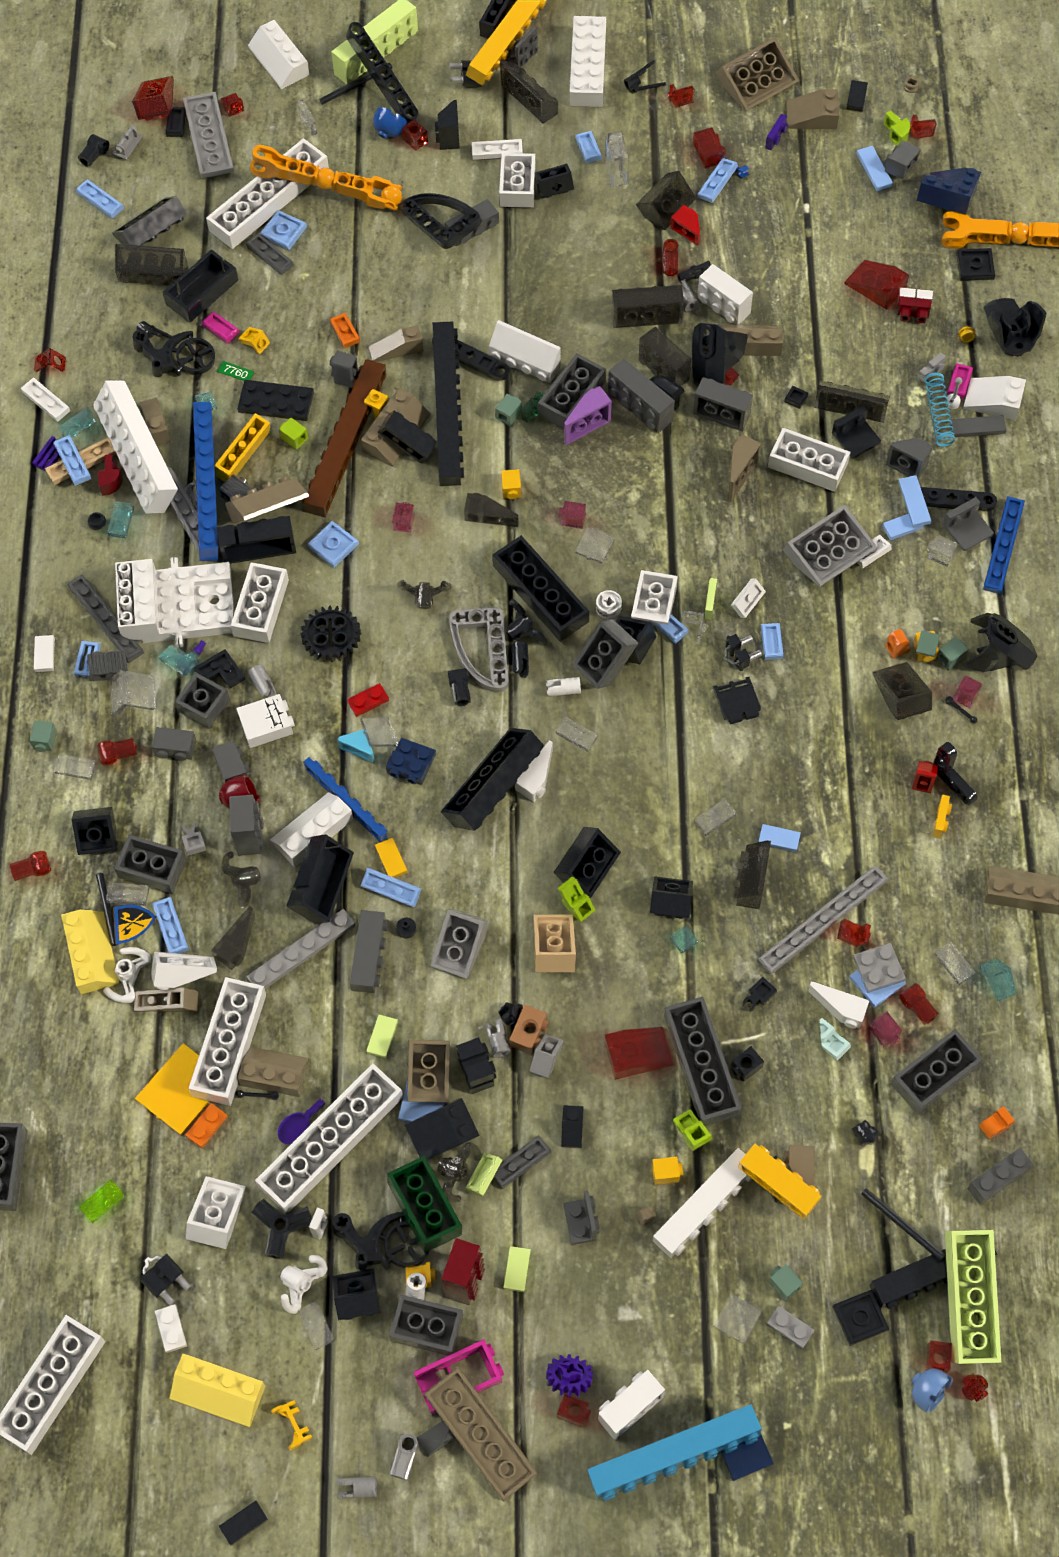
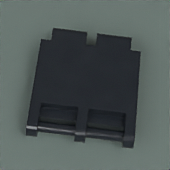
M745 677V680L737 682L730 681L729 684L719 687L717 685L713 686L723 718L728 720L730 725L742 722L743 715L746 720L759 717L758 711L761 710V706L750 677ZM745 683L747 684V685L735 687V686H737V685H741V684H745Z

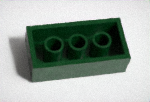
M425 1156L387 1173V1183L424 1253L462 1235V1224Z

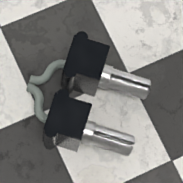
M737 634L726 637L725 657L723 659L725 662L729 661L732 665H736L740 671H743L744 668L749 666L751 660L762 656V653L758 650L748 654L746 649L741 650V647L752 642L753 638L749 635L739 639ZM728 653L732 657L735 654L734 662L731 659H727Z

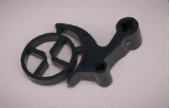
M137 330L133 333V347L152 362V373L155 377H161L164 373L173 371L176 375L180 376L182 374L181 370L194 375L203 374L209 371L215 363L213 346L202 338H193V331L174 335L159 350L153 347L146 331ZM181 341H183V342L178 346V348L176 349L175 347L177 346V344H179ZM194 343L207 347L199 351L198 357H196V362L200 369H192L184 365L194 360L195 349L191 345ZM187 346L192 355L180 360V352ZM173 352L176 353L177 363L179 367H177L172 360ZM212 353L210 363L204 366L199 357Z
M403 1212L392 1213L381 1218L364 1237L358 1235L349 1215L340 1213L333 1219V1233L335 1236L343 1238L345 1243L357 1254L355 1267L360 1271L365 1270L367 1266L381 1264L388 1271L391 1262L402 1268L418 1266L425 1261L430 1252L424 1253L418 1259L413 1248L409 1246L408 1252L414 1262H401L393 1257V1255L404 1250L405 1245L401 1244L389 1250L388 1240L391 1234L397 1231L403 1243L407 1242V1237L402 1227H410L408 1221H404L405 1216ZM399 1220V1223L392 1226L386 1235H382V1232L389 1224ZM342 1223L343 1226L346 1224V1227H345V1228H342V1226L339 1227V1224ZM416 1237L410 1240V1245L418 1243ZM379 1239L385 1241L384 1249L388 1257L387 1260L381 1255Z

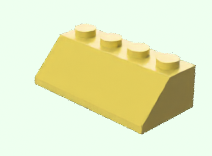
M77 910L62 914L76 987L80 994L120 984L115 972L116 964L104 912Z
M182 1354L174 1374L170 1400L250 1428L266 1386L263 1381Z

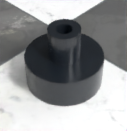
M408 917L400 919L396 925L398 935L405 939L413 937L416 933L414 920Z

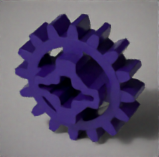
M568 1354L567 1358L560 1355L559 1360L553 1358L552 1364H548L546 1370L547 1385L552 1386L553 1392L559 1390L560 1396L567 1393L568 1397H571L572 1393H575L578 1397L580 1391L586 1393L587 1387H591L593 1379L591 1365L586 1366V1360L579 1361V1356L573 1359L571 1354Z

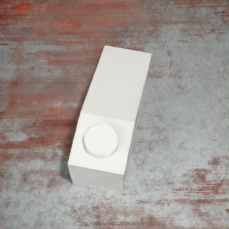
M550 740L540 751V755L529 764V768L520 775L515 784V790L532 802H535L537 798H541L546 791L545 787L553 751V742Z
M811 981L808 992L841 1023H844L845 1026L860 1029L869 1000Z

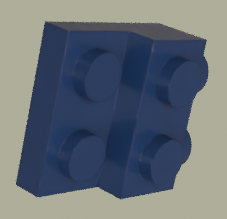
M401 738L386 764V772L391 777H400L406 779L411 784L417 783L422 785L435 758L436 750Z

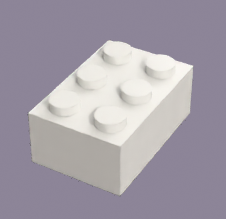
M502 153L499 190L500 207H534L535 154Z
M714 264L699 276L697 298L703 304L711 307L714 312L725 317L728 322L739 325L751 313L753 297L751 290Z
M649 1370L644 1373L642 1371L637 1373L632 1378L633 1382L628 1388L623 1386L616 1392V1397L612 1402L607 1400L599 1408L598 1421L615 1441L664 1398L665 1389Z

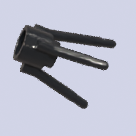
M655 60L624 79V84L628 91L633 90L636 93L640 90L666 85V82L639 87L641 84L639 76L644 74L655 63Z
M146 321L140 322L136 328V331H146L148 338H152L154 335L159 336L160 334L169 339L173 337L148 324Z

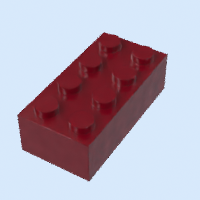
M455 1238L441 1278L445 1298L466 1305H470L471 1300L475 1301L478 1293L477 1282L478 1280L482 1281L485 1273L483 1253H481L479 1245Z

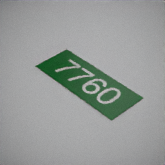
M225 361L222 362L217 371L243 381L250 380L254 374V371Z

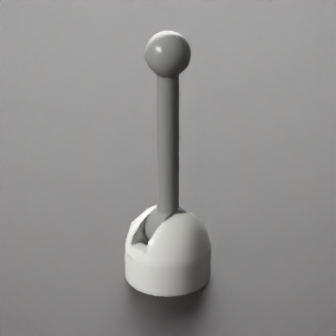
M960 377L955 379L954 393L947 397L948 400L946 402L949 404V409H957L960 405V396L957 395L959 385L962 383V378Z

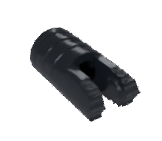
M520 641L512 644V667L515 674L518 673L520 677L524 678L529 673L528 644Z

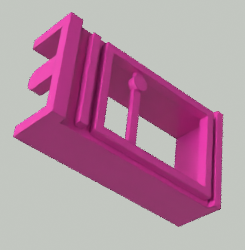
M483 1339L413 1372L432 1416L437 1414L424 1393L439 1382L436 1372L447 1368L448 1373L452 1372L449 1367L450 1365L480 1352L491 1379L475 1386V1390L480 1393L502 1383L501 1376L504 1375L500 1364H495L492 1356H495V1352L490 1343L486 1344Z

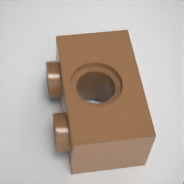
M524 1005L509 1039V1046L532 1055L534 1049L536 1050L542 1040L539 1038L542 1031L546 1032L548 1028L547 1013ZM532 1027L535 1029V1032L529 1034L525 1030Z

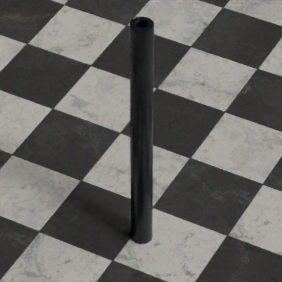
M387 63L389 67L392 69L391 63ZM368 73L319 100L323 105L373 78Z
M867 1188L863 1190L862 1196L940 1262L946 1258L942 1251Z

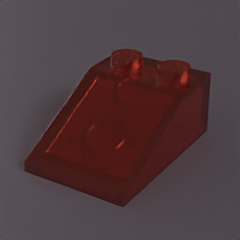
M173 76L141 83L132 100L138 120L144 119L148 121L157 116L163 118L170 114L173 108Z
M864 260L844 284L887 310L898 298L900 288H907L909 274L896 266Z
M663 1027L628 1029L605 1034L604 1043L615 1080L674 1065Z

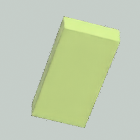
M714 578L709 580L704 616L708 620H712L717 579Z
M378 1015L366 1051L367 1054L387 1058L398 1019Z
M484 1153L465 1189L470 1193L484 1196L502 1159L498 1156Z
M510 1246L504 1290L525 1292L531 1249Z

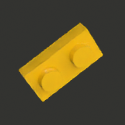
M942 795L933 837L941 838L942 832L947 831L949 821H945L946 815H950L952 804L949 803L950 796Z

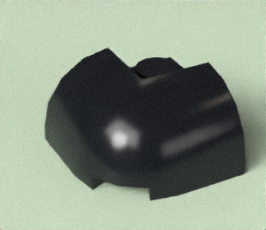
M653 376L650 378V381L675 400V411L679 407L680 396L685 392L684 388L665 376Z

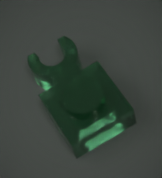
M537 391L534 398L531 397L522 408V420L528 423L531 418L537 415L538 402L544 396L543 392Z

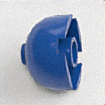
M378 107L373 117V125L376 131L379 132L378 135L387 139V137L395 138L402 134L407 121L399 114H392L390 109Z

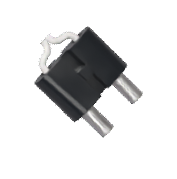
M461 60V64L450 63L449 68L460 70L462 76H451V82L462 83V86L482 87L481 84L466 76L467 69L471 63L470 60Z
M165 1254L163 1257L155 1256L152 1259L148 1257L144 1261V1275L140 1278V1281L156 1298L161 1296L169 1306L175 1302L166 1291L172 1284L177 1281L185 1291L191 1287L182 1276L184 1271L168 1254ZM156 1259H159V1261H157L155 1265L146 1272V1269L149 1265L148 1261L153 1262Z

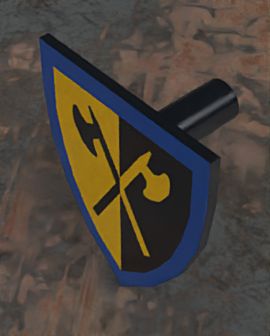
M125 904L113 906L115 944L126 943L142 935L152 925L156 916L138 905Z

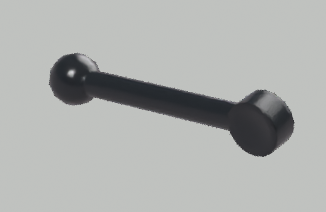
M951 696L946 697V704L953 705L967 716L971 723H977V717L971 716L956 704Z
M239 1090L236 1093L238 1098L243 1096L272 1098V1100H278L279 1098L278 1092L267 1094Z

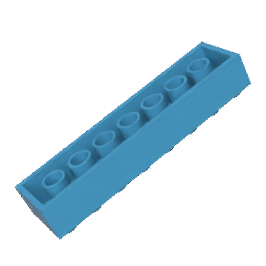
M752 1404L589 1468L587 1469L588 1476L597 1500L602 1499L603 1502L614 1499L615 1494L623 1491L626 1494L634 1491L638 1484L643 1483L644 1486L656 1482L658 1476L663 1474L665 1478L677 1473L676 1470L683 1466L685 1469L692 1468L697 1465L696 1462L703 1458L705 1461L712 1460L722 1450H725V1453L736 1450L740 1443L752 1444L758 1441L757 1438L760 1436L762 1428Z

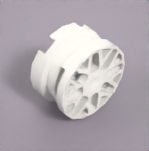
M611 590L601 592L596 599L597 614L606 620L617 618L622 610V598L620 595Z

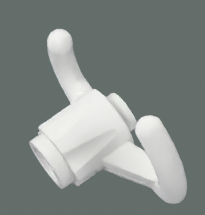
M125 947L120 949L121 955L133 954L141 957L133 961L122 959L117 962L115 972L119 980L123 982L126 994L123 996L119 995L109 987H105L103 992L116 1002L132 1003L135 1000L133 987L140 969L151 963V955L140 948Z
M309 1256V1262L317 1263V1268L301 1270L296 1266H287L283 1269L280 1278L283 1284L289 1287L291 1304L287 1294L281 1295V1304L288 1313L296 1314L301 1309L303 1293L310 1288L311 1282L314 1279L323 1277L326 1274L327 1264L321 1256Z

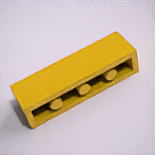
M255 413L214 465L215 476L224 482L232 477L233 474L237 476L270 433V422Z
M754 1144L741 1159L738 1168L805 1220L820 1202L822 1196L819 1190L813 1185L808 1186L803 1182V1178L798 1173L789 1171L783 1161L778 1158L775 1160L769 1155L770 1152L764 1146Z

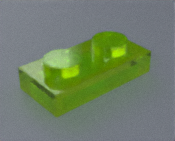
M109 1180L83 1202L79 1208L93 1224L123 1199L125 1195L112 1180Z

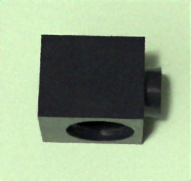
M750 1046L732 1060L731 1071L737 1078L746 1081L763 1068L764 1061ZM748 1062L751 1067L743 1068L741 1063Z

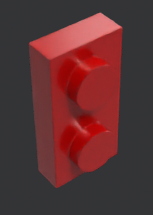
M380 683L347 699V703L356 717L389 701V697Z

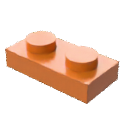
M346 313L330 319V324L344 349L360 343V338Z
M211 1103L185 1136L202 1149L228 1116Z

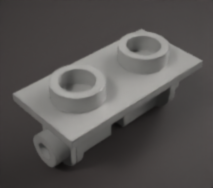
M134 125L128 127V131L119 144L115 146L112 155L125 160L128 159L143 135L137 133V127Z

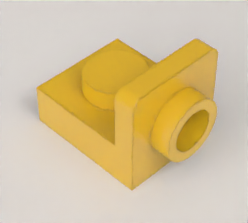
M249 327L238 338L241 344L252 346L257 354H261L270 344L263 330Z
M372 389L364 400L365 405L372 407L375 419L387 405L388 396Z
M426 1262V1265L406 1267V1287L409 1275L420 1273L426 1279L425 1288H432V1281H436L435 1268H431L430 1262Z

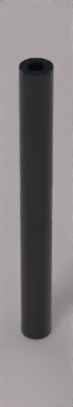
M98 873L96 874L111 946H117L115 944L114 919L104 874Z

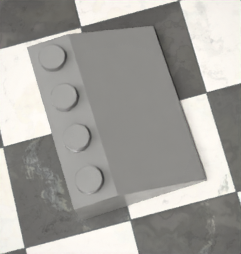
M843 505L787 542L783 551L799 570L821 587L875 551L878 547L846 505Z

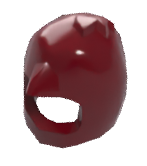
M247 775L229 779L222 785L219 791L221 804H224L229 809L230 796L253 795L255 802H261L253 782Z

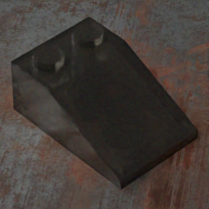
M908 662L873 672L874 679L890 712L897 720L932 710V691Z

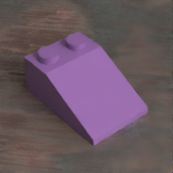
M600 386L590 389L584 394L564 422L565 445L611 422L612 401Z

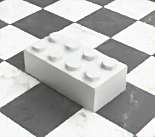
M782 428L769 456L768 468L835 492L848 465L850 452Z
M250 563L231 623L234 637L265 643L270 642L289 581L286 569Z

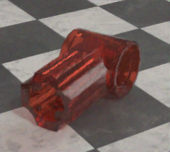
M667 239L663 244V274L667 276L678 274L679 244L674 239Z
M133 738L118 742L102 741L97 745L102 765H112L117 762V759L137 755Z
M36 851L29 856L30 858L9 864L13 879L17 881L32 875L43 876L50 873L51 866L47 852Z
M917 983L899 994L903 1005L908 1009H912L924 1025L929 1024L939 1015L926 999V994L922 987Z

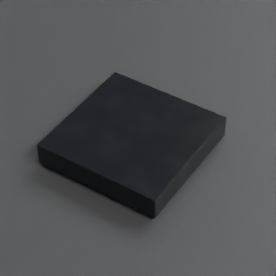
M992 248L957 249L960 281L995 279Z
M872 1290L832 1306L849 1346L889 1331L887 1322Z

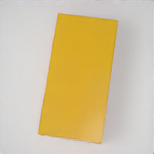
M393 838L375 844L387 875L396 878L408 873Z

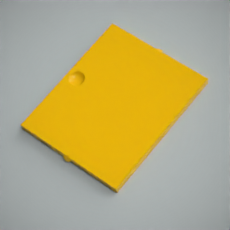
M184 1043L135 1098V1100L156 1115L157 1119H161L180 1135L186 1131L210 1103L208 1100L195 1098L190 1094L189 1086L199 1055Z

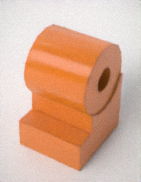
M902 629L895 630L889 634L885 646L893 659L910 652L909 641Z
M1003 1106L992 1116L985 1119L979 1127L988 1139H992L1012 1127L1015 1120Z

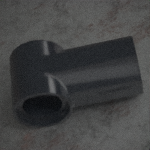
M92 134L88 138L87 146L78 156V160L86 167L91 166L100 154L104 155L108 151L109 141Z
M467 669L449 670V684L452 687L455 705L466 706L468 703H471Z

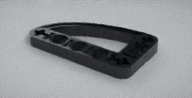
M417 194L405 199L400 205L403 214L443 249L453 247L480 226L482 222L479 213L475 209L458 199L442 194ZM420 205H443L463 213L464 216L449 228H445ZM420 213L422 214L421 216L415 218V215ZM426 222H431L429 225L424 226ZM464 228L462 231L456 232L457 229ZM436 230H441L439 233L433 234Z

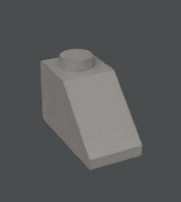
M545 1034L535 1050L530 1072L535 1073L539 1077L549 1078L554 1070L564 1040Z

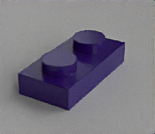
M781 114L767 135L766 149L772 150L774 145H778L781 134L786 132L788 128L786 115Z

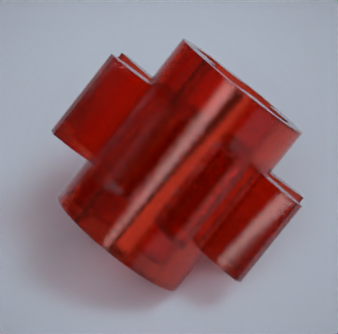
M972 1373L961 1381L964 1384L962 1393L968 1400L973 1401L975 1399L978 1402L988 1395L986 1391L988 1383L983 1376L979 1374L975 1376Z

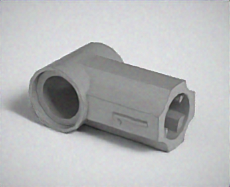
M407 1433L400 1437L390 1475L408 1480L416 1452L419 1449L418 1440L414 1435ZM406 1439L414 1440V1447L409 1451L403 1449V1443Z

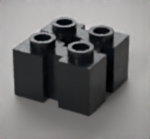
M478 1037L456 1045L457 1057L471 1094L493 1087V1079L497 1078L495 1074L496 1069L493 1061H488L489 1052L485 1042L481 1043Z

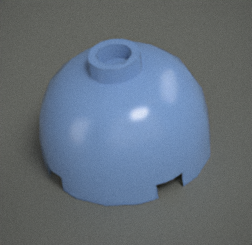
M934 1368L927 1369L922 1374L918 1372L911 1381L914 1384L912 1388L914 1402L927 1414L929 1411L932 1412L944 1398L945 1387L950 1388L953 1378L947 1373Z

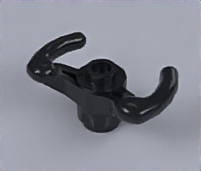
M511 599L509 604L514 607L517 613L515 621L506 629L515 641L522 639L524 636H529L537 639L541 644H545L547 639L537 629L532 628L534 623L525 615L524 608L515 599Z

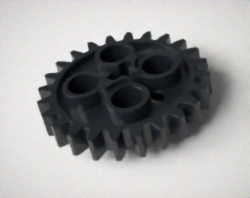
M329 605L328 610L321 607L322 612H318L315 609L314 616L309 614V620L304 619L305 626H301L302 632L300 633L302 644L305 645V650L309 651L310 656L315 654L316 660L323 657V662L327 658H330L331 662L334 661V658L341 661L340 656L343 655L345 658H348L347 652L353 654V648H358L357 642L361 641L360 623L357 622L356 616H352L351 611L346 614V608L339 611L338 606H336L335 610H332L331 605ZM329 620H332V629H333V631H332L333 647H332V648H330V639H329V636H330Z

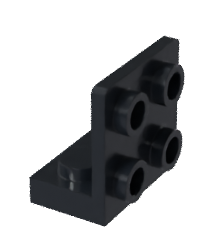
M864 406L835 420L833 424V436L844 450L850 452L852 459L881 444V439L866 422L868 410Z

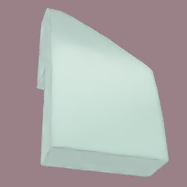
M821 1018L822 1048L838 1061L851 1048V1044L836 1033L832 1025Z

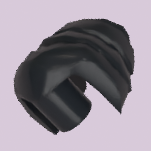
M506 1002L498 1013L506 1025L512 1026L517 1023L523 1005L517 1003L513 1006L511 1003Z
M867 1120L852 1128L861 1146L865 1143L872 1145L879 1133Z

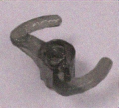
M401 580L397 583V587L415 596L417 608L430 609L433 604V597L441 592L450 591L452 584L442 581L439 587L434 588L430 586L429 582H419V585L413 587L407 584L405 580Z
M232 851L226 852L222 859V870L224 874L231 876L233 886L238 888V905L241 908H245L251 899V889L249 887L261 880L260 872L257 867L253 866L245 868L230 866L229 861L234 857V853Z
M465 1143L455 1158L444 1157L439 1161L438 1172L446 1178L443 1191L450 1202L458 1203L461 1201V1196L454 1195L452 1188L456 1181L461 1182L468 1176L469 1169L465 1162L470 1153H473L476 1162H479L482 1158L478 1146L474 1143Z

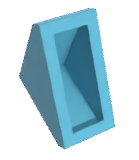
M365 729L338 738L340 749L371 763L374 762L373 751Z

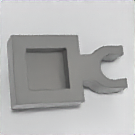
M939 353L929 361L928 366L919 371L921 375L918 378L924 382L927 375L936 372L940 373L945 367L946 356Z
M191 822L192 828L189 830L185 828V825H182L185 835L182 836L187 856L206 851L201 832H196L194 822Z

